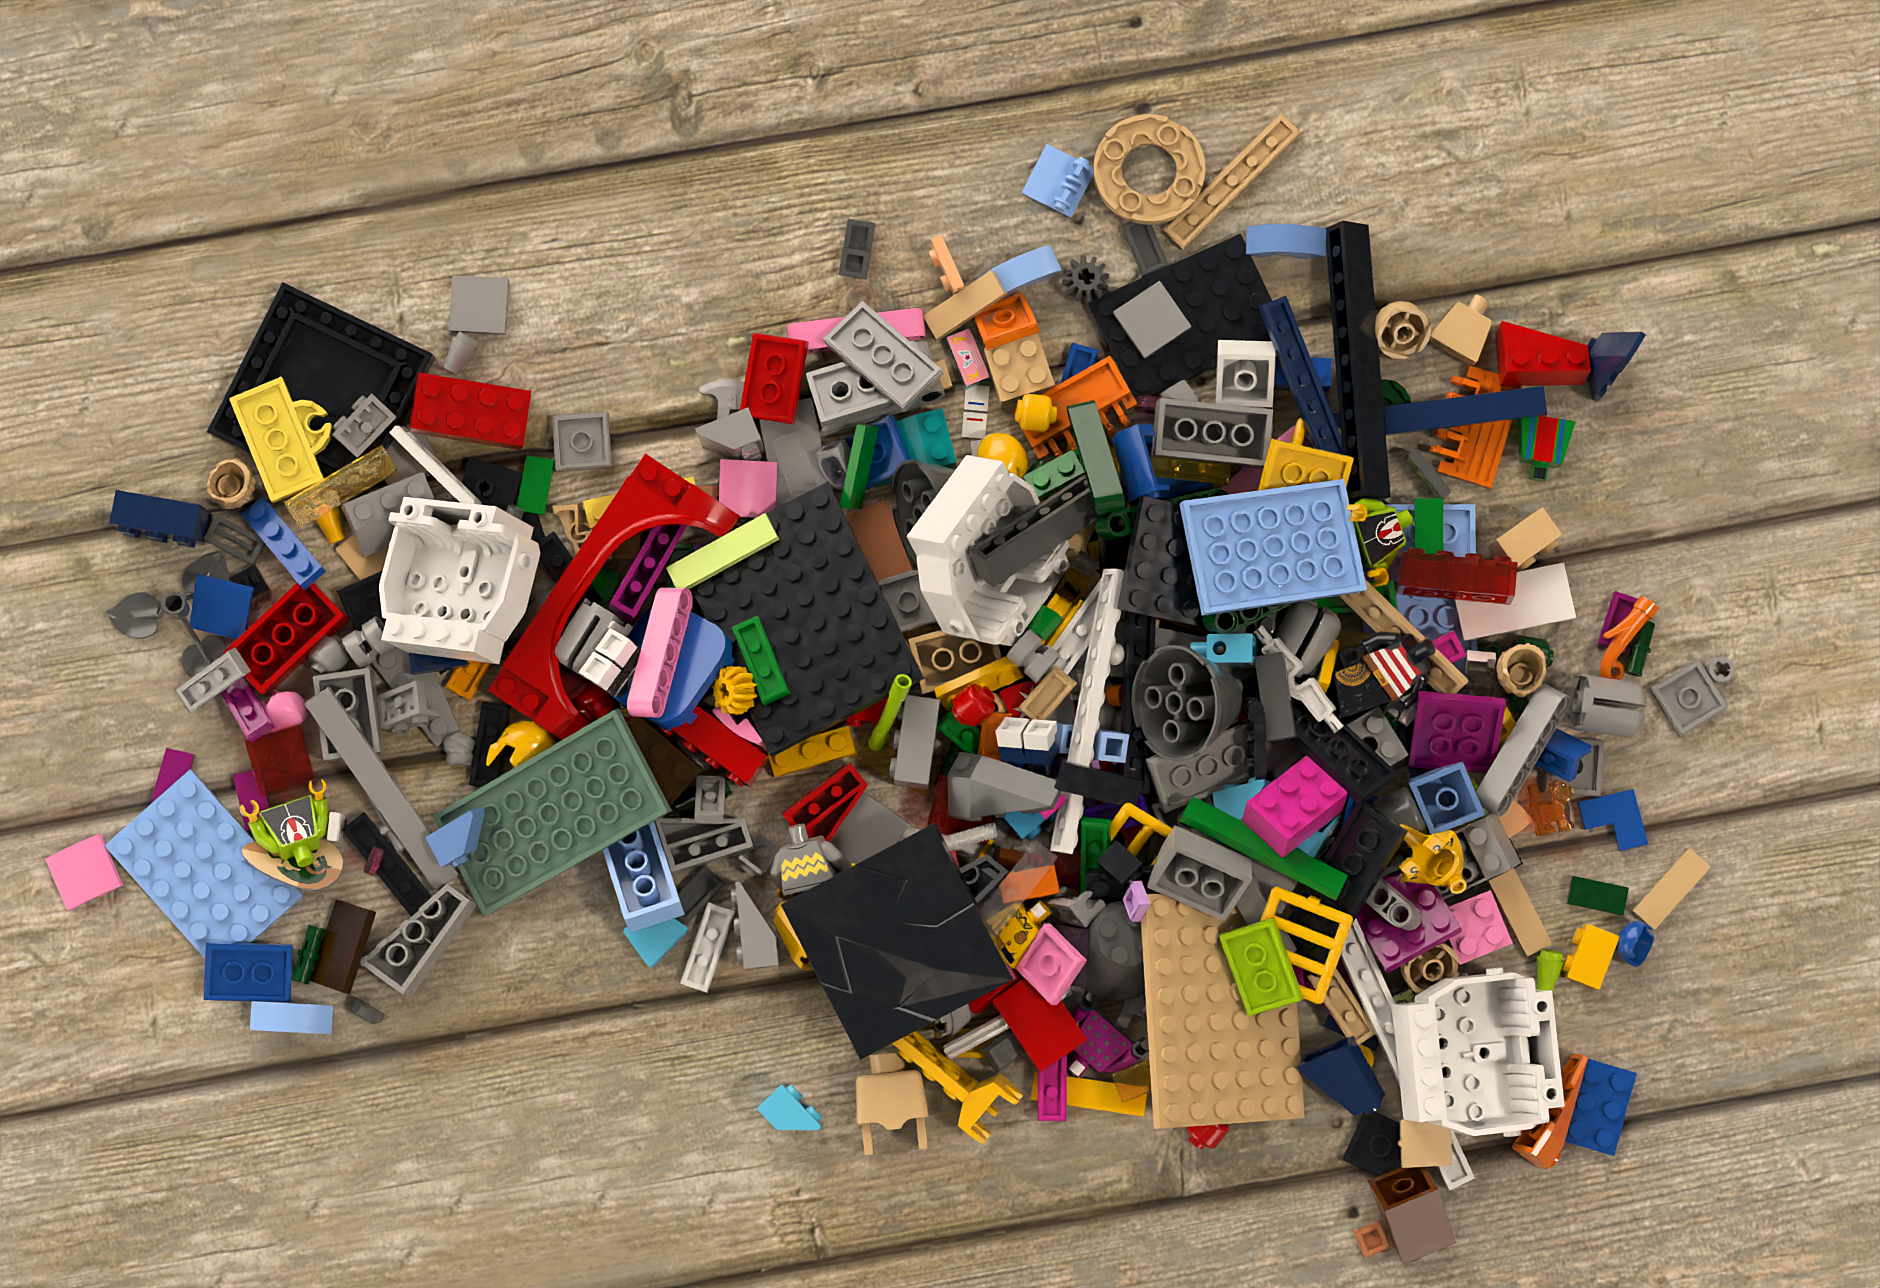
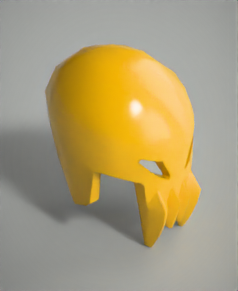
M994 433L987 435L980 441L977 457L1003 461L1008 473H1013L1023 479V476L1028 471L1027 453L1015 437L1006 433Z
M522 720L513 723L504 730L498 741L490 746L486 765L489 766L505 745H510L515 748L510 757V762L515 768L557 743L556 737L533 720Z

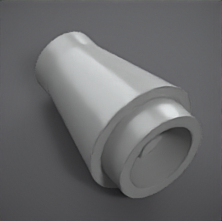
M459 331L457 336H453L443 367L458 375L463 366L478 350L476 347L479 341Z

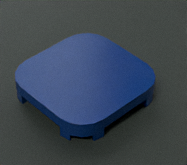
M652 607L644 613L627 637L637 648L623 668L615 664L621 671L607 689V692L622 706L627 707L628 696ZM690 612L664 713L658 718L645 717L657 724L661 729L671 731V728L678 727L685 722L691 724L698 717L693 713V710L720 673V669L724 666L729 667L733 665L735 661L732 658L733 641L719 627Z

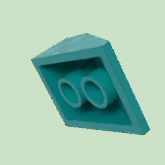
M943 408L896 421L911 459L948 468L957 467ZM893 477L875 486V488L892 484Z

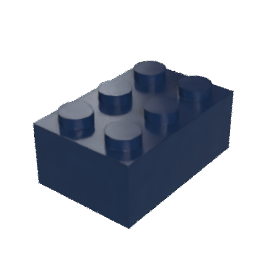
M116 490L109 523L117 528V532L123 533V536L140 539V534H143L145 537L151 538V541L167 543L168 539H171L173 542L178 543L179 546L195 548L196 544H205L203 538L207 533L211 512L199 504Z

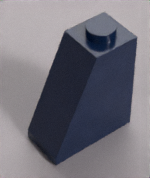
M1354 1036L1304 1055L1297 1066L1304 1076L1354 1116L1363 1112L1366 1115L1371 1114L1380 1108V1103L1385 1093Z

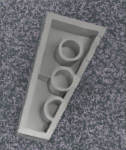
M446 884L423 904L418 912L411 918L406 919L388 938H384L376 945L377 947L372 952L365 955L361 959L360 964L401 994L412 997L477 906V903L457 888Z

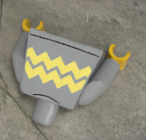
M805 823L788 828L792 842L783 845L779 849V852L775 855L770 874L777 887L776 896L782 898L783 894H790V897H793L794 893L809 890L856 864L850 863L831 842L825 841L823 836L808 838Z

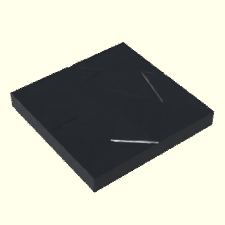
M282 282L207 433L251 454L229 398L279 377L284 379L293 402L299 400L313 401L327 412L328 415L325 417L317 416L312 418L310 429L313 431L322 429L325 423H331L333 427L343 415L348 419L355 411L352 408L355 402L362 395L368 398L373 394L396 416V419L375 440L377 441L384 437L379 449L372 443L357 459L331 435V440L326 448L315 455L325 482L315 486L342 499L352 501L368 494L379 472V466L394 438L389 432L395 426H402L414 401L417 376L419 372L428 374L436 357L414 344Z
M936 823L927 826L781 904L860 1060L1016 979Z

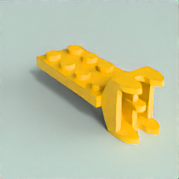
M918 1031L892 1043L900 1050L899 1054L910 1063L914 1061L922 1068L921 1072L926 1078L931 1081L936 1080L944 1086L943 1090L950 1098L954 1100L959 1099L963 1102L958 1126L982 1144L987 1141L991 1133L978 1119L985 1110L994 1117L997 1115L998 1109L991 1104L995 1098L1001 1095L1010 1103L1017 1105L1023 1097L1021 1091L1001 1073L978 1083L977 1080L953 1060L948 1059L941 1050Z

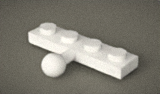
M1101 579L1052 646L1061 655L1055 664L1067 675L1089 646ZM1115 643L1114 648L1111 650L1110 665H1119L1124 660L1125 650L1119 643Z

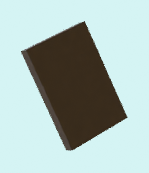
M335 900L318 953L320 957L319 960H316L313 968L311 982L342 993H351L375 919V911L341 900Z

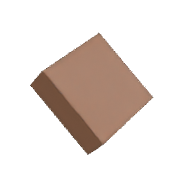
M1380 1220L1353 1231L1364 1258L1391 1248Z

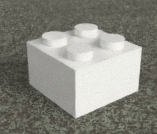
M1218 340L1216 404L1273 407L1275 348L1272 342Z

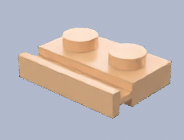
M942 235L931 239L932 250L929 251V255L935 267L940 266L943 272L940 280L945 291H951L952 295L964 288V284Z

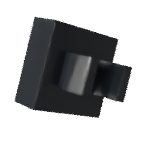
M256 564L230 577L233 583L253 587L252 599L270 590Z

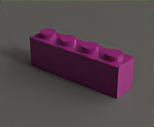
M666 525L652 529L606 610L631 625L687 525Z

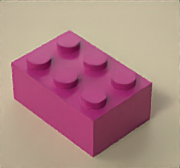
M1306 755L1247 801L1241 821L1278 855L1284 858L1342 812L1348 792Z

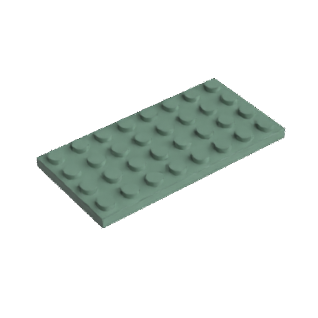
M615 709L434 814L433 818L440 829L470 810L483 808L485 811L476 851L467 856L468 862L459 866L484 917L672 810L620 709Z

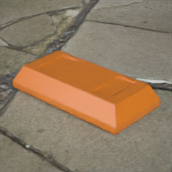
M993 712L991 716L982 722L978 755L1001 761L996 730L1005 717H1012V713Z

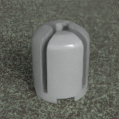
M587 598L583 600L555 647V655L559 662L581 675L579 671L593 652L606 658L596 650V647L610 628L626 638L633 629V626L628 623L624 628V622L595 602L589 606L591 601Z
M1314 600L1299 601L1291 604L1274 638L1279 637L1286 647L1303 663V668L1295 675L1299 678L1304 673L1311 675L1315 679L1325 654L1329 652L1341 630V622L1331 609L1323 605L1317 614L1318 607L1316 606L1318 602Z
M1579 673L1574 677L1579 678L1575 691L1568 692L1570 704L1566 711V716L1572 717L1573 724L1569 729L1621 737L1632 736L1639 730L1644 721V712L1593 705V703L1637 709L1639 706L1646 707V697L1640 685L1631 681Z

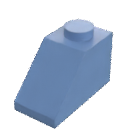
M483 808L470 810L425 837L441 867L452 865L453 868H457L469 861L467 856L475 852L485 815Z

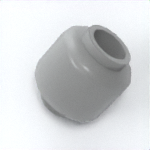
M332 634L331 636L324 637L309 652L308 658L312 663L310 666L311 670L317 675L340 672L350 660V655L342 639Z

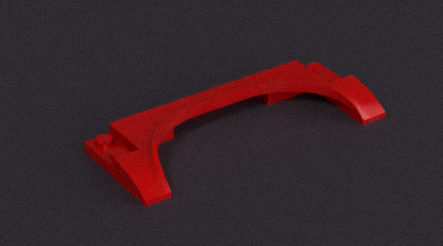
M645 453L632 474L626 478L517 642L488 691L562 740L591 724L576 709L566 692L561 676L560 662L555 655V647L564 632L571 614L606 561L623 543L648 529L666 525H687L707 530L722 537L731 532L740 515Z

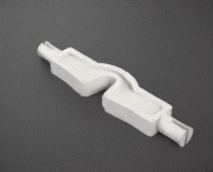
M1263 625L1259 627L1254 634L1264 645L1261 650L1263 654L1283 652L1285 655L1290 695L1297 700H1301L1319 722L1324 720L1335 734L1344 725L1332 713L1336 707L1325 695L1317 680L1309 678L1302 684H1297L1294 678L1303 668V663L1286 647L1279 637L1273 639Z

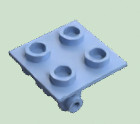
M1046 144L1021 193L1071 218L1093 177V167L1088 165L1089 161L1083 157L1076 159Z

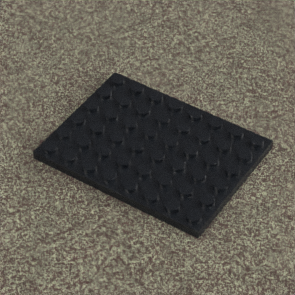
M828 481L766 513L779 537L778 541L691 588L705 619L719 627L733 641L732 658L735 661L732 666L746 667L747 673L750 672L732 627L757 615L761 619L791 693L764 705L756 686L754 687L757 697L753 698L754 706L749 708L748 711L771 757L888 698L897 675L905 674L909 676L912 681L911 685L925 679ZM689 553V554H687V555H685V556L679 558L678 561L681 560L682 558H684V557L690 555L691 553Z

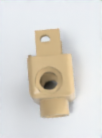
M899 1052L869 1055L871 1074L861 1075L856 1079L857 1124H862L864 1154H874L872 1122L883 1125L886 1130L901 1129L903 1123L912 1118H916L919 1150L928 1149L925 1117H929L921 1072L915 1069L905 1070V1060Z

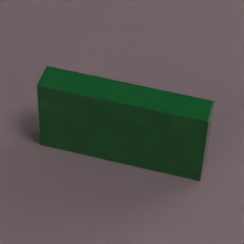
M1571 876L1566 904L1624 916L1629 887Z

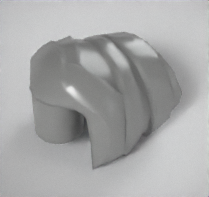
M456 732L444 739L447 765L471 766L473 759L472 750L474 749L475 741L462 732Z

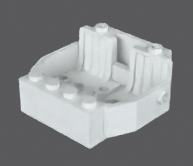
M966 455L909 532L907 538L917 555L921 592L942 631L952 636L1013 647L1069 568L1070 563L1065 552L1069 548L1070 543L1068 540H1065L1049 553L1042 555L1030 563L1028 567L1021 569L1007 578L1004 583L998 584L995 587L978 577L969 550L1040 504L1033 486L1017 475L1008 473L1003 461Z
M404 497L400 513L391 512L388 520L395 527L389 542V549L379 583L382 617L386 619L381 640L408 653L499 664L504 642L507 641L526 612L540 557L538 543L531 540L534 527L495 506ZM448 524H455V525H458V526H457V528H455V527H452V526H450V525H448Z
M1503 967L1486 969V974L1443 978L1414 996L1415 1002L1392 1004L1404 1120L1415 1122L1428 1121L1429 1124L1470 1136L1503 1133L1504 1137L1521 1135V1130L1532 1129L1538 1124L1548 1123L1549 1108L1565 1107L1552 990L1535 989L1533 978L1524 977L1517 973L1504 972ZM1440 1038H1442L1444 1041V1045L1442 1048H1440L1439 1046ZM1481 1048H1484L1486 1051L1483 1058L1479 1055ZM1443 1067L1447 1069V1074L1445 1077H1443L1442 1074Z

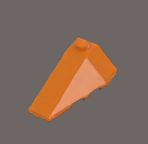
M1573 1053L1561 1070L1565 1107L1549 1108V1122L1538 1124L1532 1129L1522 1130L1521 1135L1517 1137L1511 1147L1538 1168L1548 1170L1560 1158L1559 1152L1564 1146L1588 1060L1584 1055Z

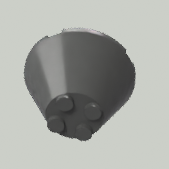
M911 459L903 461L897 466L892 479L891 494H896L897 509L892 511L899 536L906 552L917 565V555L907 535L956 469Z
M1167 645L1157 648L1148 660H1144L1141 663L1134 679L1132 711L1136 727H1141L1147 739L1145 741L1147 746L1162 758L1172 761L1195 758L1204 752L1231 724L1238 722L1240 719L1242 682L1189 647Z
M1123 897L1100 898L1106 906L1087 927L1064 923L1061 930V935L1087 960L1074 981L1085 991L1088 990L1090 993L1106 1000L1121 1001L1139 997L1145 994L1141 922H1131L1123 902Z

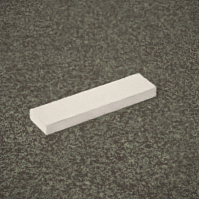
M395 426L389 432L460 503L482 505V502L412 433H409L407 428Z

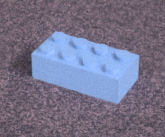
M655 821L603 850L630 933L685 915Z

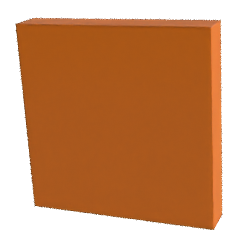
M1024 292L1002 298L973 318L986 350L1040 332Z

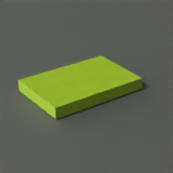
M1274 917L1219 935L1248 1017L1303 1000V994Z

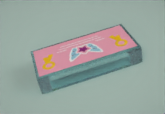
M971 327L945 336L965 390L991 380V375Z

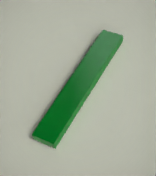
M1192 796L1180 819L1181 822L1334 900L1337 899L1348 875L1297 849H1294L1282 858L1241 820Z

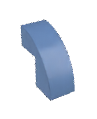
M1295 224L1247 227L1246 254L1260 258L1282 254L1304 260L1324 257L1326 254V228Z

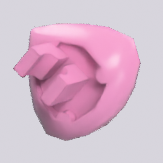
M273 689L270 692L273 695L270 700L264 699L261 702L275 726L270 730L271 732L293 729L305 721L309 714V710L304 704L306 700L293 691Z

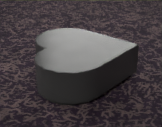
M356 997L350 1005L351 1010L371 1024L380 1023L385 1016L378 1009Z

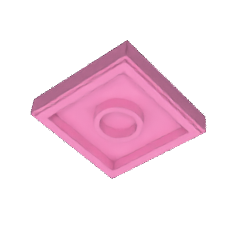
M1044 923L1015 969L1051 1005H1058L1087 960L1050 923Z

